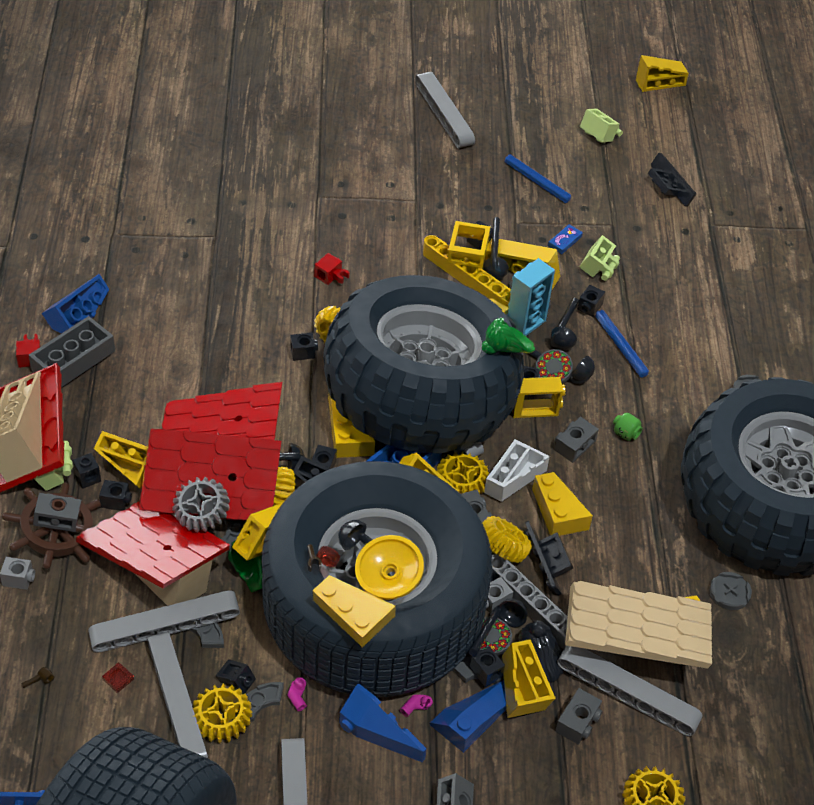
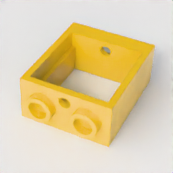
M455 221L447 263L483 268L489 242L490 226ZM457 237L483 240L481 250L455 246Z
M523 378L517 402L512 410L513 418L558 416L560 408H563L562 396H565L566 392L565 385L561 383V378ZM552 394L551 399L524 400L525 395Z
M280 504L250 514L232 546L246 560L262 555L267 530L274 515L280 508Z

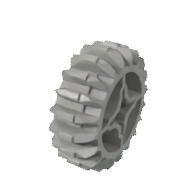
M196 477V482L192 483V481L188 480V486L181 485L182 491H176L177 498H173V511L181 526H186L189 531L194 528L195 532L198 533L200 528L204 532L207 531V527L215 529V523H222L220 518H227L226 511L230 509L228 505L230 499L227 496L226 489H223L220 482L216 483L214 479L209 481L206 477L200 481ZM203 493H209V494H212V495H214V496L204 495ZM188 513L198 514L199 516H192V515H189Z

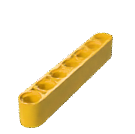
M429 235L425 237L423 255L463 285L509 308L510 288L482 268L447 263L449 245L436 236Z

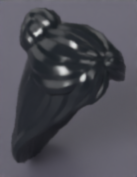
M539 620L530 622L522 628L519 642L531 639L548 682L557 681L564 671L557 663L562 651L548 625Z

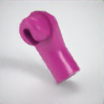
M301 677L296 678L291 683L288 691V697L297 711H302L307 706L302 698L306 681Z
M413 695L400 708V712L403 716L408 717L413 710H425L431 707L433 700L428 695Z

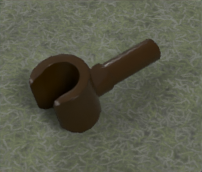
M309 544L307 546L309 552L308 571H312V564H317L320 571L321 559L315 556L313 545Z
M42 667L35 677L21 684L23 688L40 680L48 684L54 680L55 676L49 668Z

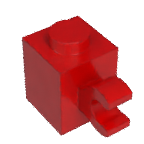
M327 253L314 265V277L327 285L335 279L338 283L342 284L344 283V277L349 278L350 276L348 270L342 269V261L330 253Z
M25 334L23 341H16L18 368L31 367L29 354L41 347L37 334H34V339L29 340L27 334Z

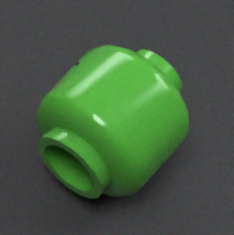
M628 412L618 415L613 421V425H615L614 432L626 441L636 440L643 430L641 421Z

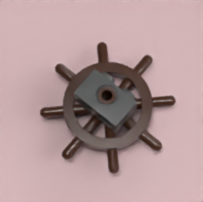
M67 482L62 483L60 493H39L38 497L30 488H25L23 492L30 502L25 506L22 514L8 512L2 514L3 520L20 523L22 538L11 543L9 546L10 550L16 551L28 545L34 551L45 555L43 561L45 569L51 567L53 557L66 556L76 553L84 563L89 562L90 557L84 551V546L77 543L76 537L73 538L68 531L81 534L87 529L94 528L90 511L101 506L100 500L96 499L85 505L80 499L68 495L69 484ZM79 517L82 520L83 525L77 524ZM30 525L41 526L42 528L33 532ZM49 534L48 541L41 539V537ZM61 536L65 542L57 543V538Z

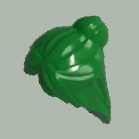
M502 317L495 319L488 326L486 340L482 343V351L487 354H495L497 351L532 353L535 351V346L522 332L516 328L509 327Z
M231 546L228 559L236 572L243 578L251 592L260 590L262 588V555L246 560Z

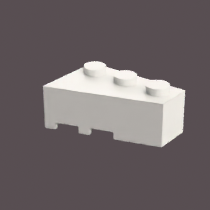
M515 439L486 478L484 493L502 502L533 481L535 475L546 472L550 456Z

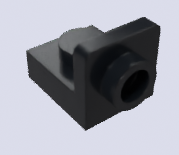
M230 659L227 660L216 674L220 682L234 685L237 689L240 688L242 694L247 692L256 679L248 664Z

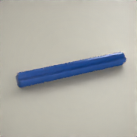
M510 154L506 156V164L564 203L571 200V194Z
M597 311L595 317L641 378L647 376L649 370L605 311Z

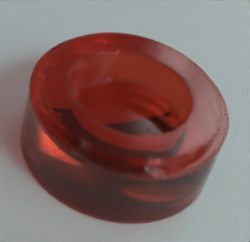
M322 546L316 555L321 559L322 564L328 567H335L340 560L339 553L327 546Z

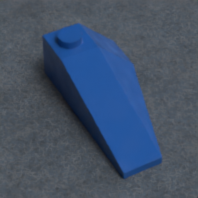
M98 274L49 307L42 315L53 330L63 333L86 317L90 316L93 318L96 314L95 311L102 304L109 288L100 274Z
M504 680L445 708L430 722V726L464 753L507 710Z
M357 684L340 711L339 723L343 730L348 733L351 732L358 738L423 762L426 756L425 746L408 729H401L395 720L396 717L391 712L386 714L380 708L379 704L381 701L362 685Z

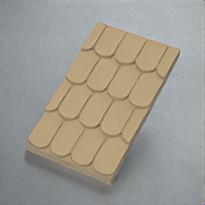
M583 581L573 582L570 586L565 645L708 669L712 665L711 604L680 596L674 598L652 592H637L611 585L605 587Z

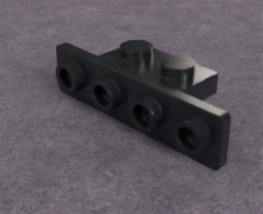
M658 153L651 163L652 168L648 172L652 182L659 186L660 191L664 195L677 196L684 206H689L696 196V192L662 153Z
M528 520L525 522L527 526L525 533L528 539L534 543L532 550L535 556L540 557L541 562L538 564L543 574H547L548 579L545 581L550 591L554 590L559 596L562 592L556 577L574 569L560 535L556 532L539 540L535 528Z

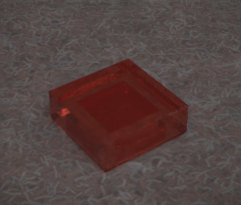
M118 662L102 676V679L116 693H119L134 680V675Z

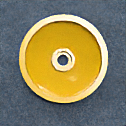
M385 535L373 539L361 549L355 562V574L362 589L373 596L385 600L397 599L409 594L417 587L424 573V561L419 548L409 539L397 535ZM390 572L395 573L393 576H388Z

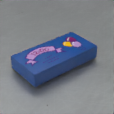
M569 224L548 242V246L557 249V252L563 254L582 237L583 232Z

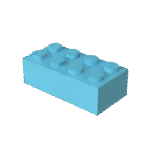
M539 258L534 262H530L520 272H516L512 278L513 283L510 291L511 296L507 316L514 322L516 329L525 336L546 321L555 269Z

